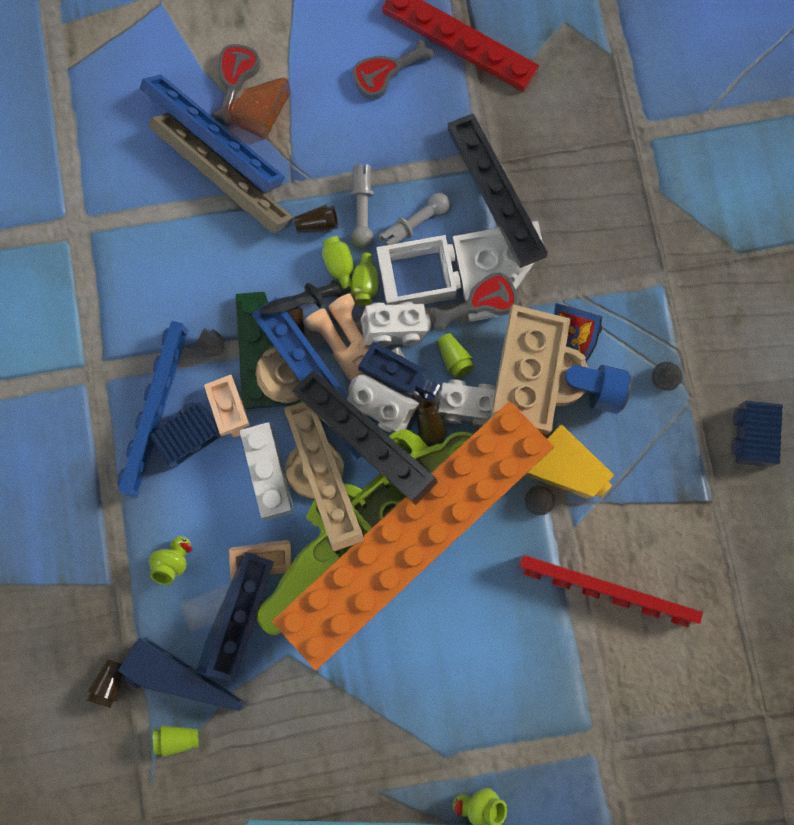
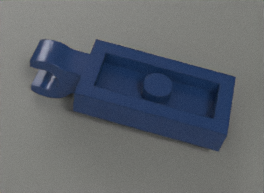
M374 341L358 367L359 371L410 398L416 391L424 400L434 401L441 387L437 383L423 377L426 369Z

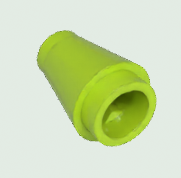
M451 333L445 334L437 340L436 343L439 346L448 374H452L455 379H458L474 369L473 357Z
M161 726V729H153L154 755H162V758L191 750L192 748H199L198 728Z

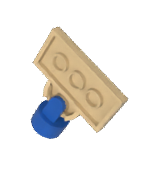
M513 304L510 308L490 418L511 401L541 433L549 434L552 430L555 406L572 404L583 394L590 395L589 404L591 408L618 414L624 409L631 390V375L627 370L603 364L597 370L588 368L585 361L586 357L578 350L566 347L570 318Z

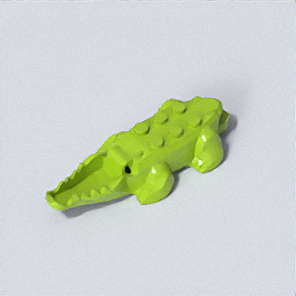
M399 430L389 435V437L432 473L473 434L469 432H456L448 436L442 445L438 443L431 447H427L418 435L409 430ZM379 474L363 489L354 485L344 484L363 536L406 497L382 474ZM315 500L307 513L306 519L312 521L314 526H319L321 533L301 550L282 577L274 594L258 609L256 619L261 628L270 635L281 633L271 621L353 546L351 545L333 552Z

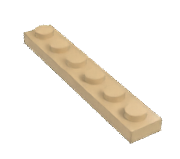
M303 402L284 408L333 552L364 541L319 417Z

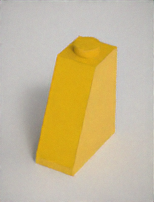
M562 424L547 438L554 448L525 475L528 478L588 500L595 495L601 498L612 487L609 481L614 476Z

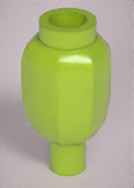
M338 236L330 237L322 242L324 246L321 252L323 261L329 274L339 280L342 290L350 289V275L354 267L350 250L346 243L339 240Z
M362 253L360 264L353 271L351 294L355 298L357 305L369 306L378 292V272L376 267L372 265V254Z

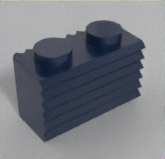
M744 401L739 404V408H735L733 425L738 426L737 437L733 438L731 453L736 455L735 463L766 467L780 464L782 404Z
M200 402L196 403V405L190 403L184 406L179 411L180 416L171 421L169 419L162 421L155 426V433L150 435V438L168 465L173 468L221 437L217 424Z

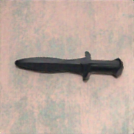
M332 280L329 285L319 288L306 283L304 292L269 302L261 307L259 312L261 314H276L308 303H315L318 308H321L323 298L333 295L340 297L342 287L335 280Z

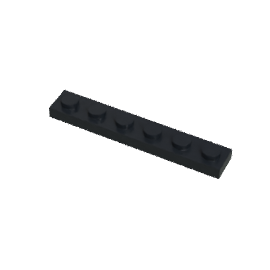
M474 113L449 122L448 131L519 268L547 258L548 252Z
M313 370L292 390L297 398L415 506L438 483L435 476L316 371Z

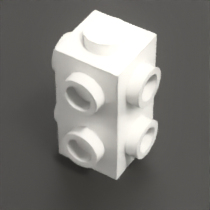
M402 302L398 305L373 303L366 306L361 317L365 345H371L374 341L383 347L390 346L391 344L415 346L423 341L431 328L430 316L425 313L424 304H414L413 302Z
M367 374L355 377L347 390L349 393L348 401L368 418L370 416L379 421L378 426L391 433L407 428L419 402Z
M449 380V383L443 382L442 391H438L439 393L434 401L437 408H439L441 417L444 418V422L461 424V420L471 421L473 426L481 428L490 419L496 386L479 384L478 387L466 386L467 383L461 380Z

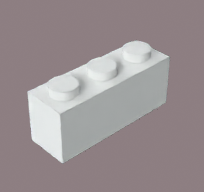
M268 422L240 430L261 518L268 521L294 514L295 511L274 428Z

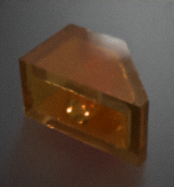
M282 77L244 89L240 98L237 97L231 107V114L235 125L266 139L291 94L288 79Z

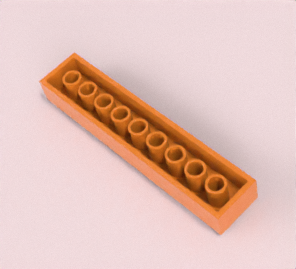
M509 401L431 473L436 477L438 483L416 506L405 497L363 536L364 541L354 544L271 622L315 671L318 670L537 465L554 446Z

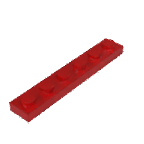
M386 0L382 6L383 14L522 92L526 90L538 71L539 65L423 0Z
M526 555L520 556L517 568L523 569V575L526 577L541 580V576L553 579L552 585L570 590L571 585L582 588L581 594L600 599V595L612 598L611 604L627 609L632 604L641 607L642 614L659 619L660 614L672 617L670 623L689 628L690 623L701 624L703 616L701 611Z

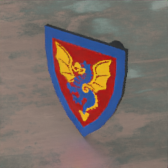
M556 303L554 315L570 318L566 347L578 350L586 357L585 361L587 362L597 345L599 334L602 331L601 323L603 316Z

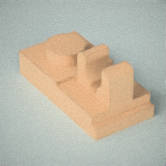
M232 374L205 384L204 387L221 437L231 433L233 438L241 436L240 430L250 426Z
M289 540L231 547L229 549L231 580L244 552L274 561L270 575L286 573L291 565V546Z

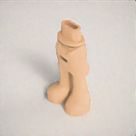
M346 294L333 301L328 306V310L351 344L348 347L345 346L337 333L326 309L323 308L310 314L303 320V323L309 331L320 333L334 352L332 356L351 382L355 377L365 375V373L358 370V367L370 346L364 344L363 335L353 320L351 313L355 305L354 299L351 294Z

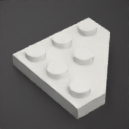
M533 221L532 224L542 241L538 221ZM499 228L453 236L452 241L465 302L476 284L493 273L507 275L515 289H517L534 265L532 263L519 268ZM486 311L468 314L469 322L498 317V315Z

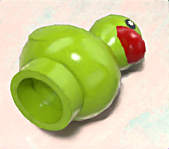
M175 537L170 543L171 550L160 549L150 554V578L154 582L161 585H171L175 578L184 573L187 566L184 556L192 551L191 542L187 537Z
M490 788L481 789L472 797L467 794H460L453 800L454 812L460 817L468 816L469 821L473 825H501L507 816L506 803L500 800L497 793Z

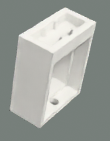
M446 235L376 247L386 305H398L402 302L429 304L456 299L457 289L461 288L458 271L453 272L451 262L455 261L453 244H447ZM439 253L446 288L398 297L391 261Z

